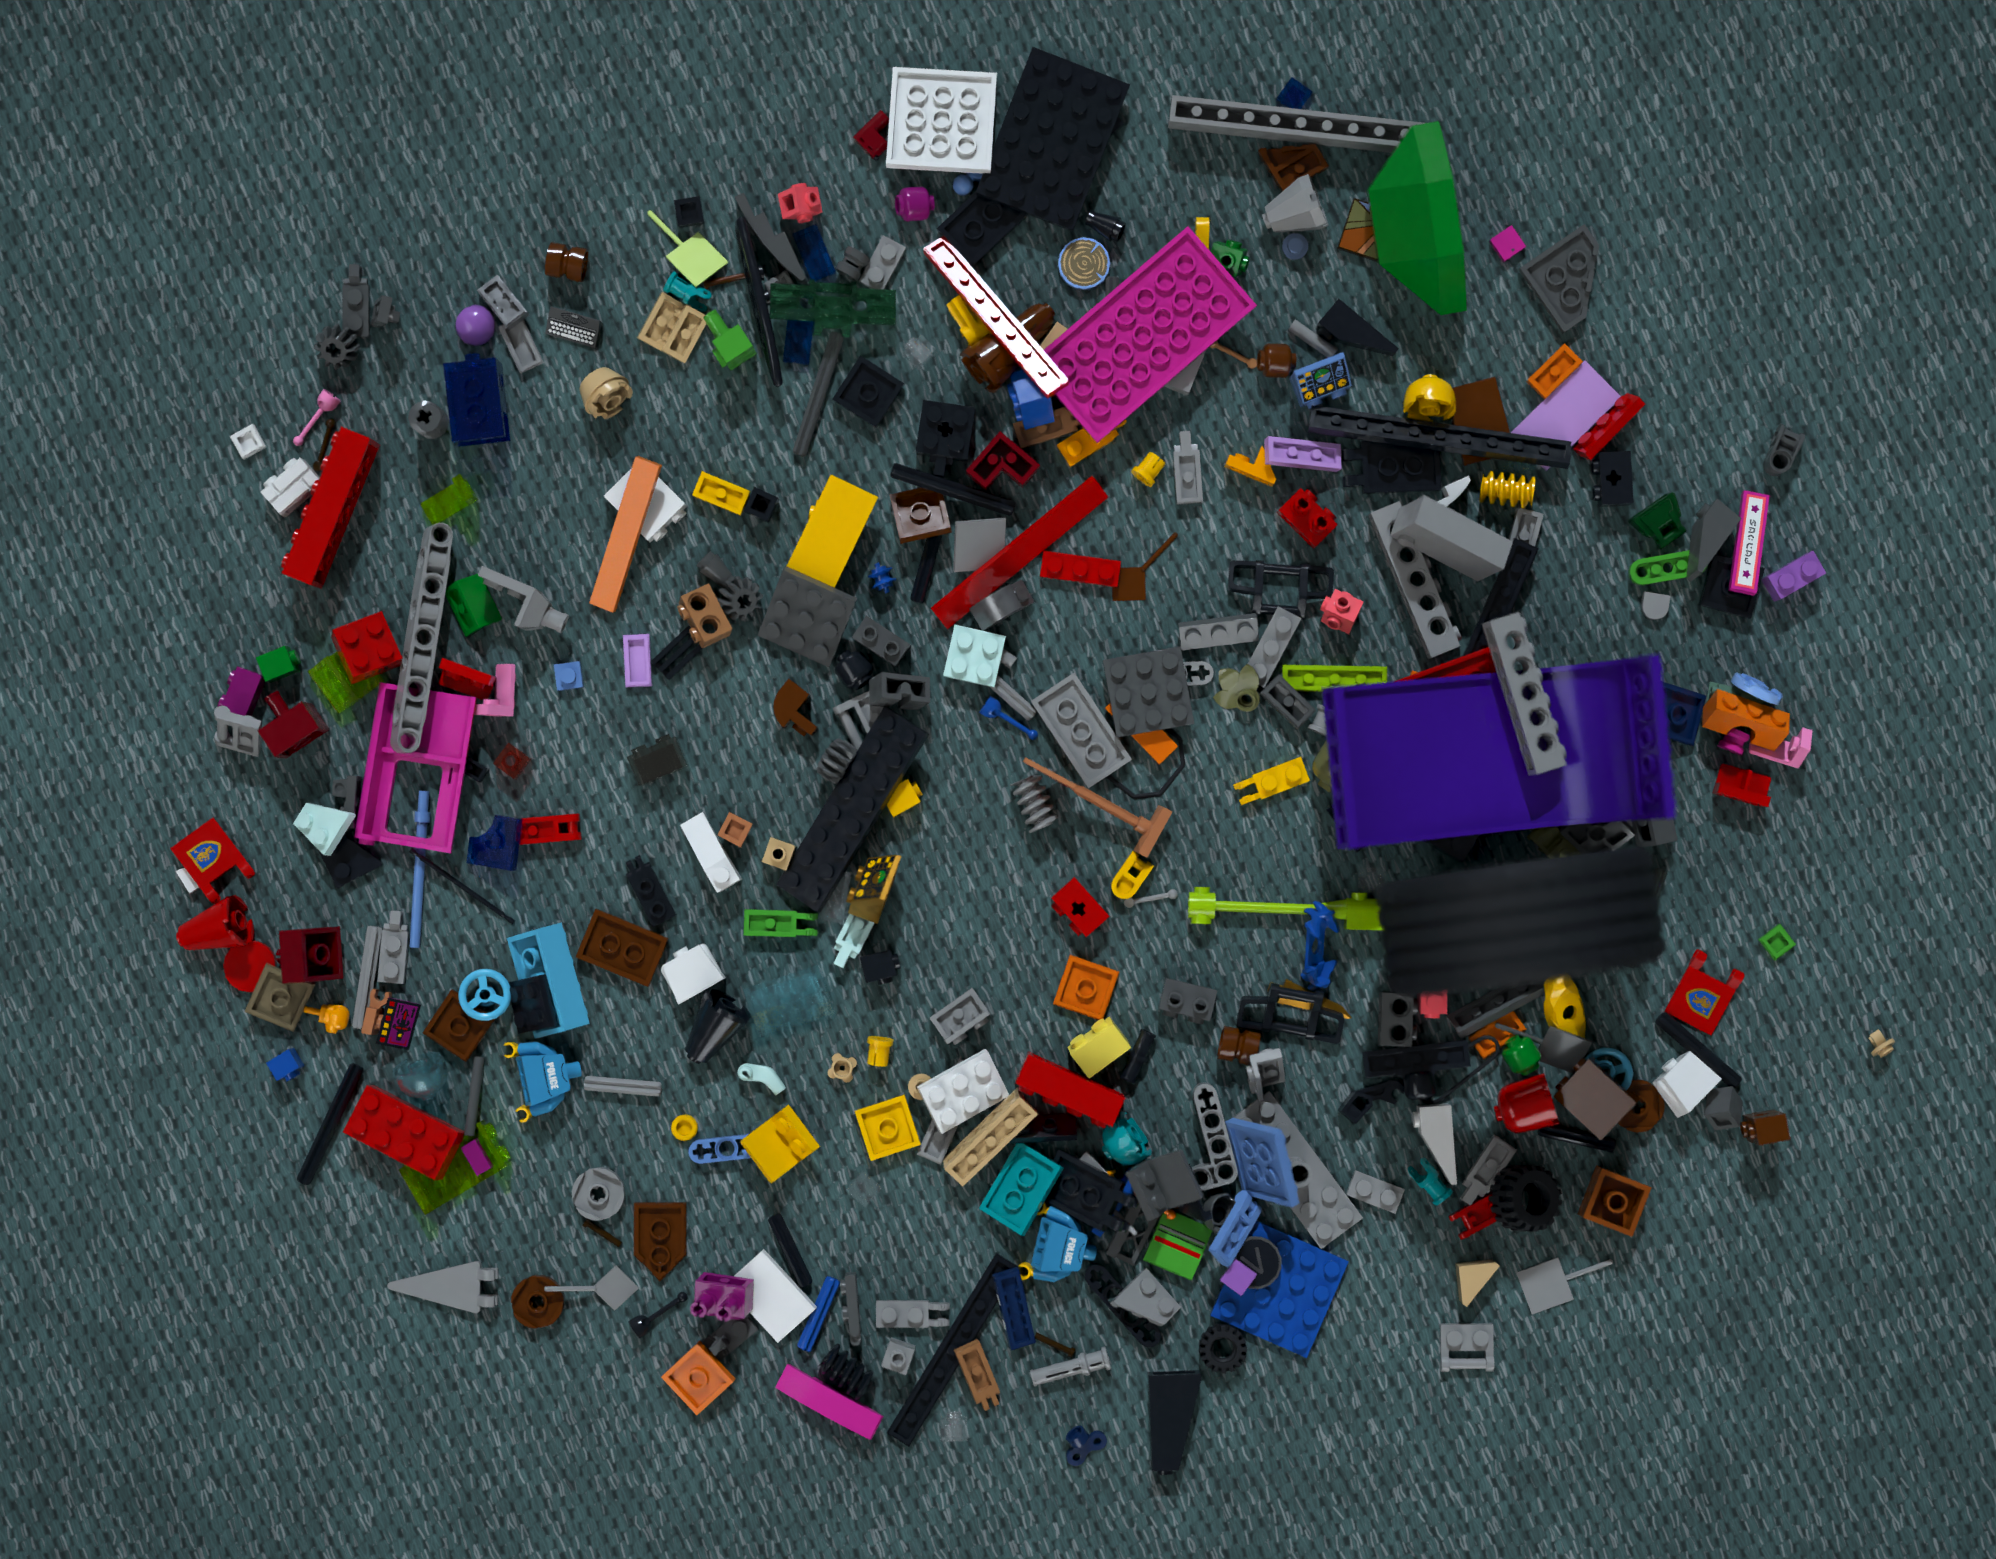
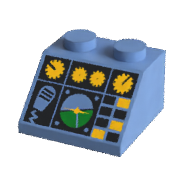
M1343 352L1295 370L1289 378L1300 408L1306 405L1308 409H1311L1312 405L1319 406L1323 404L1322 399L1330 396L1332 400L1347 395L1346 390L1352 386Z

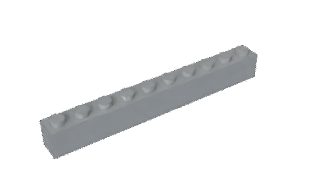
M1172 95L1168 128L1392 153L1410 126L1424 123Z

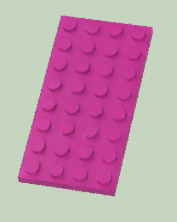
M1187 226L1043 350L1069 380V385L1054 395L1093 440L1099 443L1256 308L1257 305Z

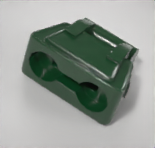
M1673 492L1664 494L1628 520L1629 524L1644 537L1653 538L1659 549H1663L1686 533V529L1679 519L1681 511L1676 495ZM1671 525L1673 529L1662 536L1660 531Z

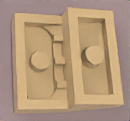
M661 292L637 339L686 363L706 325L703 319L705 314Z

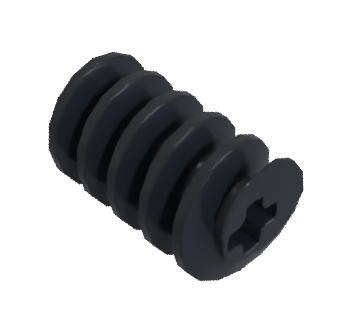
M837 1343L818 1366L824 1365L823 1375L832 1371L831 1381L838 1377L840 1378L839 1388L848 1384L846 1393L849 1395L856 1391L854 1400L858 1401L875 1379L871 1380L873 1371L869 1370L863 1374L865 1365L862 1363L855 1367L857 1358L852 1357L847 1360L849 1352L845 1350L839 1354L841 1345Z

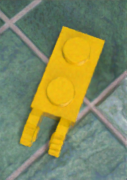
M1298 757L1251 775V778L1233 784L1235 790L1246 788L1247 785L1255 783L1258 793L1242 797L1239 801L1243 805L1259 798L1262 800L1309 782L1310 779L1302 758Z

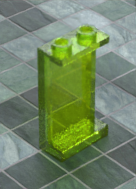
M485 1120L476 1124L475 1136H464L443 1180H433L407 1165L399 1169L400 1174L424 1215L510 1165L508 1160L511 1159V1156L504 1145L499 1146L495 1139L498 1134L490 1122L486 1123ZM478 1138L494 1165L478 1176L461 1150V1147Z

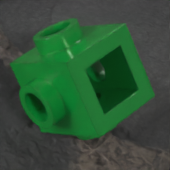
M1227 240L1226 243L1214 242L1211 253L1232 277L1240 276L1242 272H1246L1250 257L1246 256L1248 249L1241 248L1242 243L1233 240Z

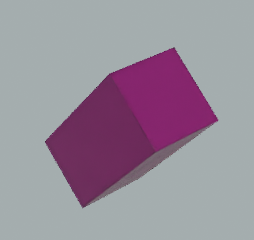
M478 1138L461 1147L477 1176L494 1166Z

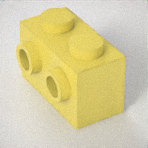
M1110 1016L1105 1020L1100 1019L1095 1022L1089 1032L1085 1035L1080 1034L1070 1042L1071 1045L1068 1046L1070 1055L1088 1078L1094 1076L1131 1049L1127 1038Z

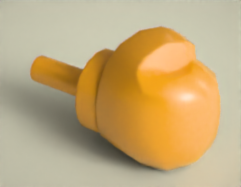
M323 1004L321 1009L308 1006L304 1008V1013L319 1016L318 1022L325 1024L328 1033L337 1034L338 1030L345 1029L348 1025L350 1012L345 1006Z

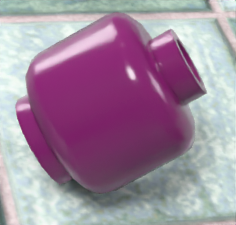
M923 186L902 188L899 195L895 196L896 214L901 216L906 222L926 220L930 215V211H933L935 208L933 195H929L927 189Z

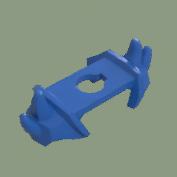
M1314 901L1313 905L1315 908L1304 909V912L1311 917V920L1305 923L1307 929L1305 969L1302 970L1300 976L1305 981L1312 983L1308 986V989L1319 990L1331 984L1330 975L1337 965V959L1325 962L1323 959L1325 928L1329 927L1336 933L1339 932L1340 928L1334 918L1335 911L1329 910L1324 904ZM1316 938L1318 941V946L1316 951L1313 953L1312 945Z

